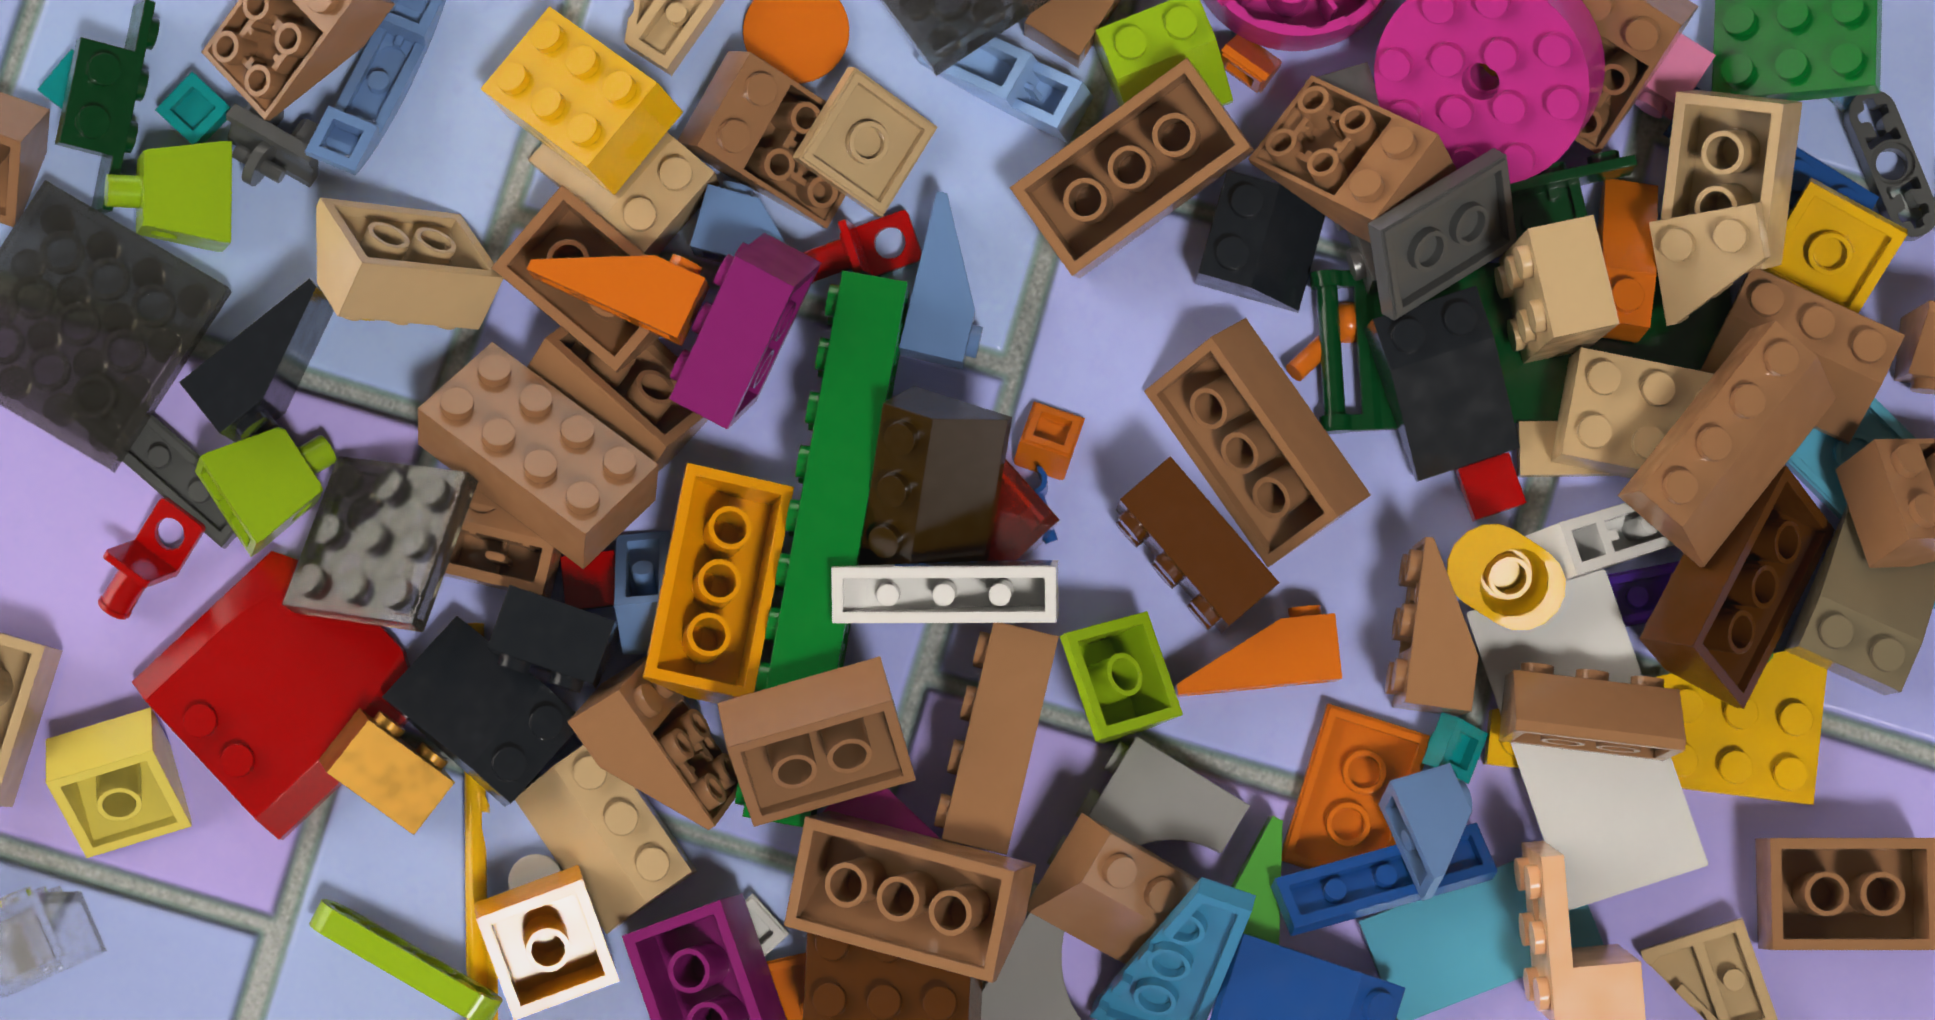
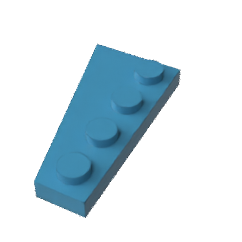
M1201 877L1094 1000L1089 1017L1096 1020H1207L1251 915L1256 895Z

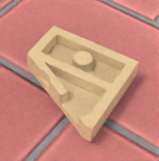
M1762 202L1649 222L1667 326L1682 323L1689 317L1688 315L1711 298L1717 297L1732 286L1733 282L1742 275L1751 272L1771 257Z

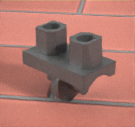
M234 103L226 114V120L231 122L227 141H232V144L236 146L232 153V158L245 164L242 172V181L250 186H256L266 176L276 183H280L286 174L310 188L319 176L318 160L307 156L305 150L318 124L309 119H302L293 132L289 134L277 127L284 118V110L272 120L267 121L250 104L243 108Z

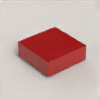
M1509 452L1459 468L1455 471L1473 522L1527 503Z
M602 551L584 569L568 557H560L565 604L582 610L614 606L616 551Z

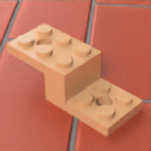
M1543 840L1521 842L1522 857L1514 859V874L1518 891H1525L1527 912L1519 913V933L1522 945L1530 946L1531 967L1524 968L1523 970L1524 990L1527 1001H1534L1537 1010L1549 1020H1646L1641 961L1619 944L1572 948L1564 855Z

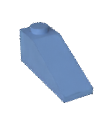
M937 191L899 351L900 356L963 370L966 356L971 358L977 357L983 327L974 325L975 307L948 194Z

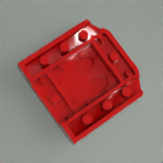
M274 551L267 554L132 681L145 702L254 819L278 840H284L342 785V783L325 771L319 759L359 708L373 718L381 711L402 727L409 722L382 698L410 667L406 650L332 572Z

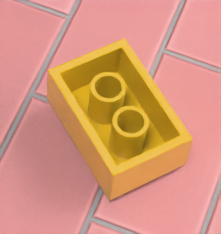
M550 6L481 87V90L508 118L613 195L618 192L683 113L655 80Z

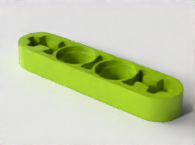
M321 899L309 923L310 927L321 935L469 1020H493L503 1001L498 994L337 902Z

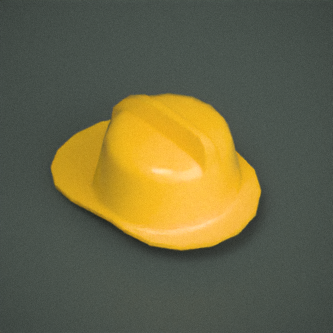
M1483 524L1467 531L1454 544L1448 556L1446 571L1455 595L1471 608L1496 624L1508 629L1530 630L1545 624L1558 612L1565 597L1566 579L1560 563L1548 551L1518 531L1502 524Z

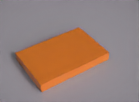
M1329 703L1326 704L1282 846V861L1304 869H1310L1396 845L1378 804L1390 780L1423 770L1424 764L1422 761L1428 748L1430 736Z

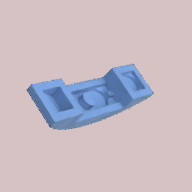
M391 0L395 5L369 39L335 107L333 108L328 105L305 150L307 156L355 176L379 145L404 101L430 45L446 0Z

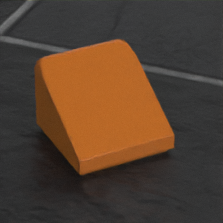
M1238 34L1228 41L1220 52L1225 71L1256 93H1261L1282 63L1279 58L1262 46L1252 43Z
M1034 401L1018 444L1014 464L1037 472L1036 465H1039L1044 469L1047 476L1058 480L1065 479L1085 418Z

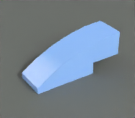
M945 14L941 15L917 58L921 65L972 95L1067 143L1070 141L1093 99V95L1083 81L1038 62L1033 54Z

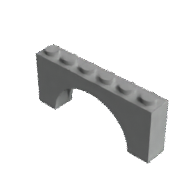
M1136 736L1130 746L1121 741L1119 742L1104 767V770L1112 774L1111 778L1101 793L1093 788L1090 790L1075 816L1079 818L1080 814L1084 813L1139 845L1155 841L1179 840L1196 843L1217 853H1222L1250 805ZM1062 836L1047 864L1050 865L1067 836ZM1034 882L1031 888L1030 897L1038 886L1036 882ZM1027 911L1025 921L997 980L993 983L982 981L981 1020H1081L1071 1004L1063 979L1062 944L1065 931Z

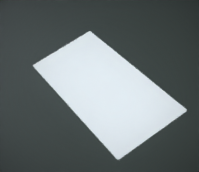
M1604 569L1567 580L1565 597L1558 612L1545 624L1530 630L1508 629L1496 624L1476 610L1469 611L1466 614L1500 714L1502 712L1505 676L1512 670H1520L1521 663L1530 662L1554 666V675L1575 677L1577 669L1600 670L1609 673V681L1629 684L1631 676H1642L1612 587ZM1511 743L1544 842L1564 855L1569 910L1708 866L1705 852L1671 757L1664 761Z

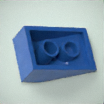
M1243 933L1220 987L1210 1020H1396L1405 987Z

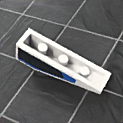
M998 560L831 567L832 623H1056L1059 616L1058 560Z

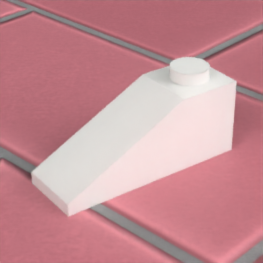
M1626 503L1562 521L1525 536L1548 551L1560 563L1566 581L1674 546L1672 542Z

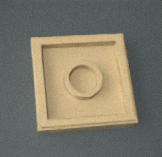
M848 67L792 158L874 216L883 217L936 131L937 126L857 68Z

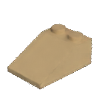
M666 132L615 195L544 143L528 159L534 167L559 188L563 185L646 255L658 256L702 205L707 184L717 187L720 185L715 172L668 132Z

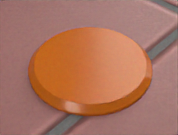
M753 0L744 19V44L747 52L755 54L797 83H808L828 74L842 59L849 41V21L846 11L839 0Z

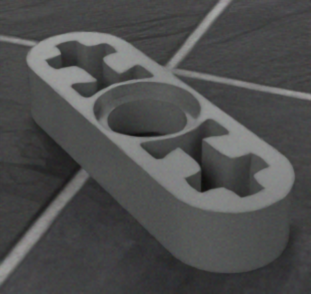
M1882 91L1878 94L1857 95L1845 107L1842 120L1870 192L1879 196L1876 202L1878 212L1883 217L1907 229L1908 235L1904 241L1917 240L1935 226V200L1893 99ZM1864 104L1867 105L1870 111L1879 109L1882 114V118L1875 123L1879 137L1882 138L1889 132L1893 138L1882 141L1872 150L1868 147L1867 143L1877 137L1875 130L1870 122L1861 123L1858 119V115L1864 110ZM1893 152L1902 159L1904 172L1901 178L1889 180L1879 174L1876 168V160L1880 153ZM1908 182L1911 183L1913 189L1903 194L1906 203L1910 209L1919 208L1922 212V217L1916 221L1917 228H1914L1910 221L1902 223L1899 219L1898 214L1905 209L1901 194L1890 199L1887 193L1900 189Z

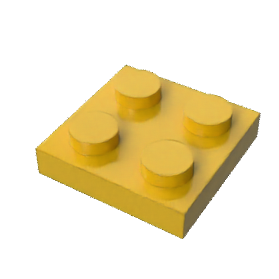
M1811 177L1788 214L1782 265L1763 270L1859 313L1908 235V231L1904 227Z

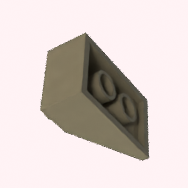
M1846 505L1784 650L1882 695L1901 692L1923 643L1934 606L1935 561L1913 567L1869 568L1848 505Z

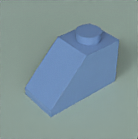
M723 181L722 187L707 184L690 243L695 256L722 263L728 254L734 256L743 242L749 245L763 233L783 243L785 241L761 199L753 196L754 189L732 181Z
M670 531L619 535L616 538L614 608L623 655L648 653L671 539Z
M1450 763L1390 780L1378 804L1422 901L1432 898L1445 876L1472 813L1470 791L1464 781L1457 779Z

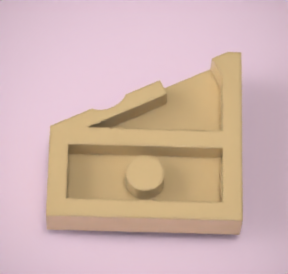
M633 0L634 10L628 18L624 43L631 51L672 76L725 0Z
M1742 917L1640 949L1643 960L1705 1020H1778Z

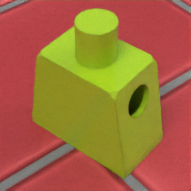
M232 141L143 150L137 158L136 176L106 174L104 189L105 206L136 208V233L141 236L215 252H223L231 243Z
M277 427L201 455L195 473L250 557H252L319 501L323 488L315 475L335 464L337 458L331 445L322 435H318L297 447L283 427Z

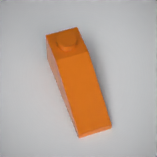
M1618 179L1603 181L1597 231L1620 324L1602 338L1638 343L1650 328L1657 266L1649 222L1658 220V185Z
M672 254L669 261L656 255L531 259L527 267V271L533 279L680 346L683 345L710 288L706 278L700 276L702 267L676 254Z
M1321 605L1288 608L1289 618H1280L1174 686L1176 696L1185 697L1337 682L1341 680L1342 671L1335 613L1321 614Z

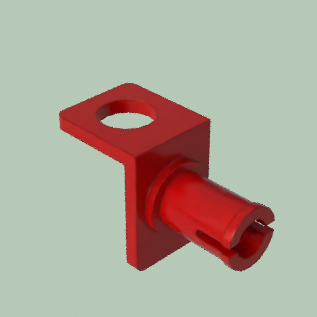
M905 210L892 213L857 227L847 219L838 221L841 231L840 239L802 252L822 262L813 282L852 269L855 273L881 276L920 262L922 254L910 215ZM887 228H895L903 233L906 243L905 248L895 258H884L876 250V238L881 231Z
M170 498L160 499L135 540L109 548L104 553L103 558L116 567L118 571L104 594L98 599L99 607L114 618L121 620L129 618L134 606L147 587L176 577L205 532V525ZM165 518H173L183 527L184 540L178 548L165 546L159 538L158 528Z

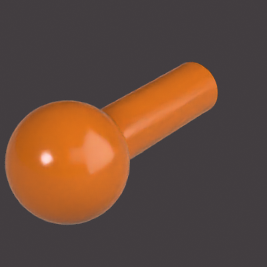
M1340 302L1341 343L1356 342L1354 302ZM1319 335L1286 365L1287 372L1295 380L1301 381L1321 363Z

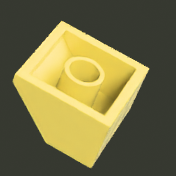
M151 707L46 739L45 783L86 858L192 826L191 816L171 745Z

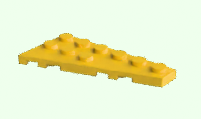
M1787 651L1773 653V658L1766 664L1744 709L1733 707L1674 674L1657 676V678L1664 679V688L1680 690L1686 745L1685 751L1671 758L1682 789L1814 805L1827 669ZM1499 708L1489 710L1487 733L1489 735L1485 744L1483 764L1519 769L1511 743L1499 741L1501 722Z

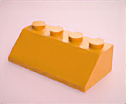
M686 463L643 679L688 698L716 704L754 693L775 588L777 567L785 537L787 512L794 487Z

